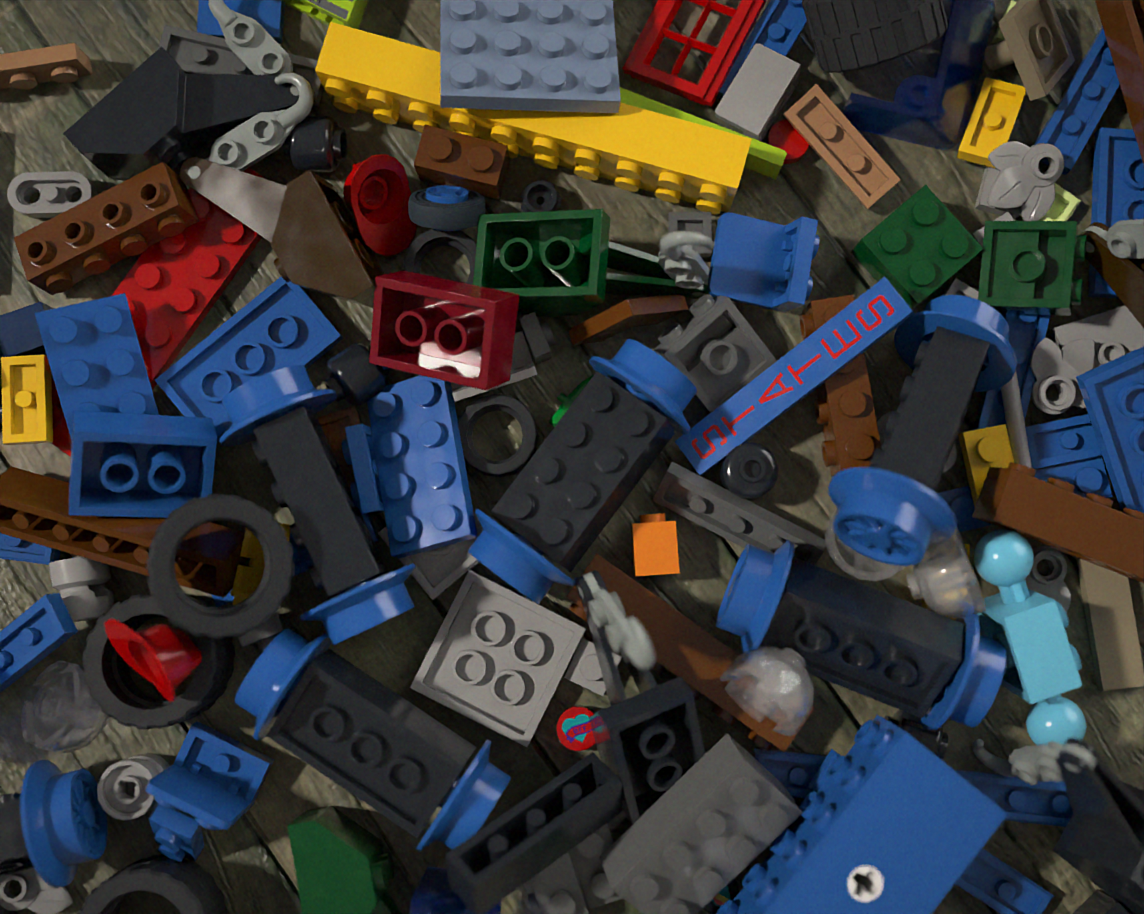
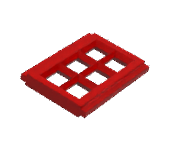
M658 0L622 68L623 73L704 106L706 104L712 107L767 0H741L737 9L718 3L716 0H687L704 6L689 36L669 29L684 0ZM711 10L732 17L717 47L697 40ZM664 37L685 44L670 73L649 66ZM692 47L712 54L698 84L677 76Z

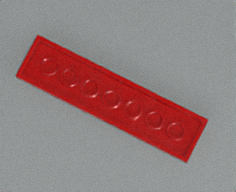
M247 168L246 170L242 171L251 175L264 178L251 168ZM191 187L188 189L199 222L185 228L177 236L167 237L149 246L140 255L112 294V296L126 294L152 391L157 385L155 379L170 367L262 238L261 235ZM52 377V444L71 457L72 440L54 378Z

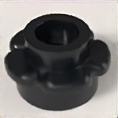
M548 181L532 182L521 193V198L523 199L521 209L523 212L556 211L561 207V195L559 192H556L555 186ZM543 198L545 200L544 204L539 205L537 199Z

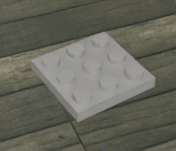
M469 570L410 688L528 747L586 628Z

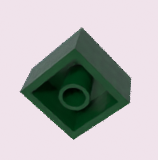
M925 184L865 235L851 253L877 282L886 277L913 310L982 251L983 247Z

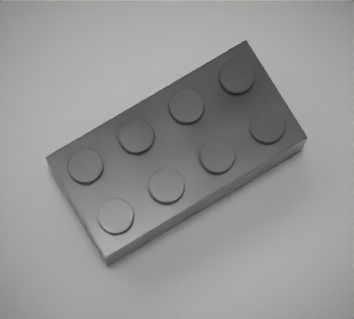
M727 733L628 828L599 859L611 888L642 914H697L803 812L785 786Z

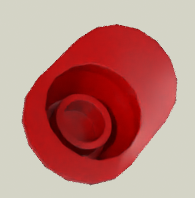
M386 154L372 155L362 163L359 162L352 166L353 170L347 176L343 186V197L347 208L354 214L359 233L365 245L374 253L381 255L399 254L409 246L415 236L417 224L410 220L408 213V202L411 196L408 178L404 166L395 157Z
M109 618L104 623L109 641L125 662L155 685L168 701L173 702L176 700L174 688L187 678L202 660L201 652L189 637L182 631L174 629L167 624H159L134 632L115 619Z

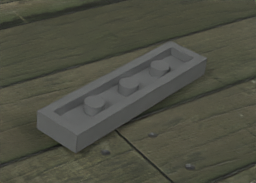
M169 25L164 26L158 49L162 46L186 74L254 75L230 50L224 38ZM288 54L293 63L292 73L304 76L309 80L316 96L313 107L319 108L324 87L315 72L318 60Z
M671 462L652 499L653 502L743 548L747 544H751L774 553L782 544L790 540L794 542L793 557L815 565L824 553L827 540L746 499L732 494L729 490L674 462Z

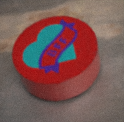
M580 705L569 707L563 711L557 722V735L560 742L568 749L574 751H583L592 747L596 742L589 718L595 713L588 707Z

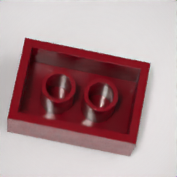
M404 270L376 276L369 363L486 391L510 381L519 294Z

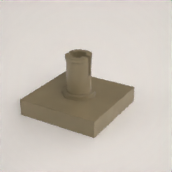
M1019 0L998 22L1005 40L989 45L984 51V57L991 71L1015 63L1029 100L1032 101L1046 96L1073 64L1075 59L1052 0Z

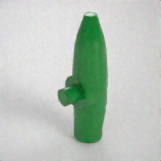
M594 375L582 381L568 396L561 392L556 398L562 404L549 420V424L553 428Z

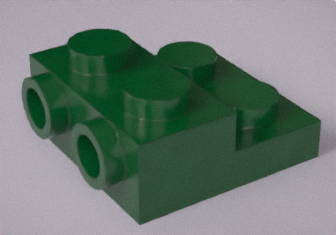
M985 221L978 300L996 310H1021L1025 314L1071 316L1072 305H1081L1083 278H1074L1076 262H1085L1086 235H1078L1077 221Z

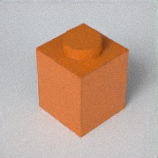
M664 513L639 515L640 523L631 524L634 577L679 574L676 521H666Z

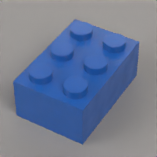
M73 411L69 515L167 518L174 509L183 506L187 501L211 495L217 446L213 419Z

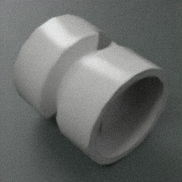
M84 557L63 559L49 563L52 588L59 590L73 622L98 619L115 604L113 591L105 586V583L111 579L110 565Z
M143 753L108 767L100 777L97 787L98 800L103 810L114 818L129 820L135 819L156 808L158 803L155 801V796L149 794L146 791V787L152 778L170 767L169 763L160 755Z

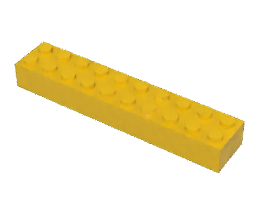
M333 22L329 24L315 68V72L330 101L333 102V106L342 111L357 113V110L373 113V117L387 124H397V121L412 124L413 128L423 133L424 126L429 125L508 145L510 158H516L518 154L534 159L533 161L537 165L544 168L557 169L558 166L574 170L577 176L587 180H598L599 177L615 181L614 184L623 190L637 192L639 188L655 192V196L660 200L670 203H678L680 200L696 204L698 210L711 212V214H720V211L729 212L740 183L752 140L621 102L618 113L440 108V52Z

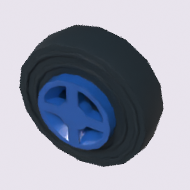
M450 185L418 190L412 193L409 198V218L419 226L439 231H457L475 227L479 224V214H485V198L478 192Z

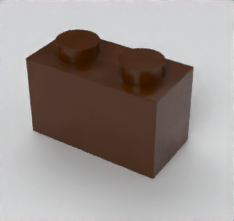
M425 125L414 161V167L420 181L440 186H458L478 192L483 197L500 201L510 165L508 145Z

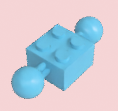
M1007 529L994 530L984 535L977 543L974 550V564L980 576L987 582L998 586L1000 593L974 601L972 604L975 614L979 619L982 635L1001 642L1005 646L1006 662L1000 685L1028 703L1033 704L1026 717V728L1031 740L1036 745H1047L1048 742L1052 741L1064 746L1068 738L1083 740L1086 732L1084 714L1073 701L1061 696V693L1082 687L1078 670L1082 669V663L1078 652L1073 645L1069 644L1065 628L1069 625L1066 612L1056 600L1027 588L1025 578L1030 573L1034 561L1033 551L1029 542L1015 531Z

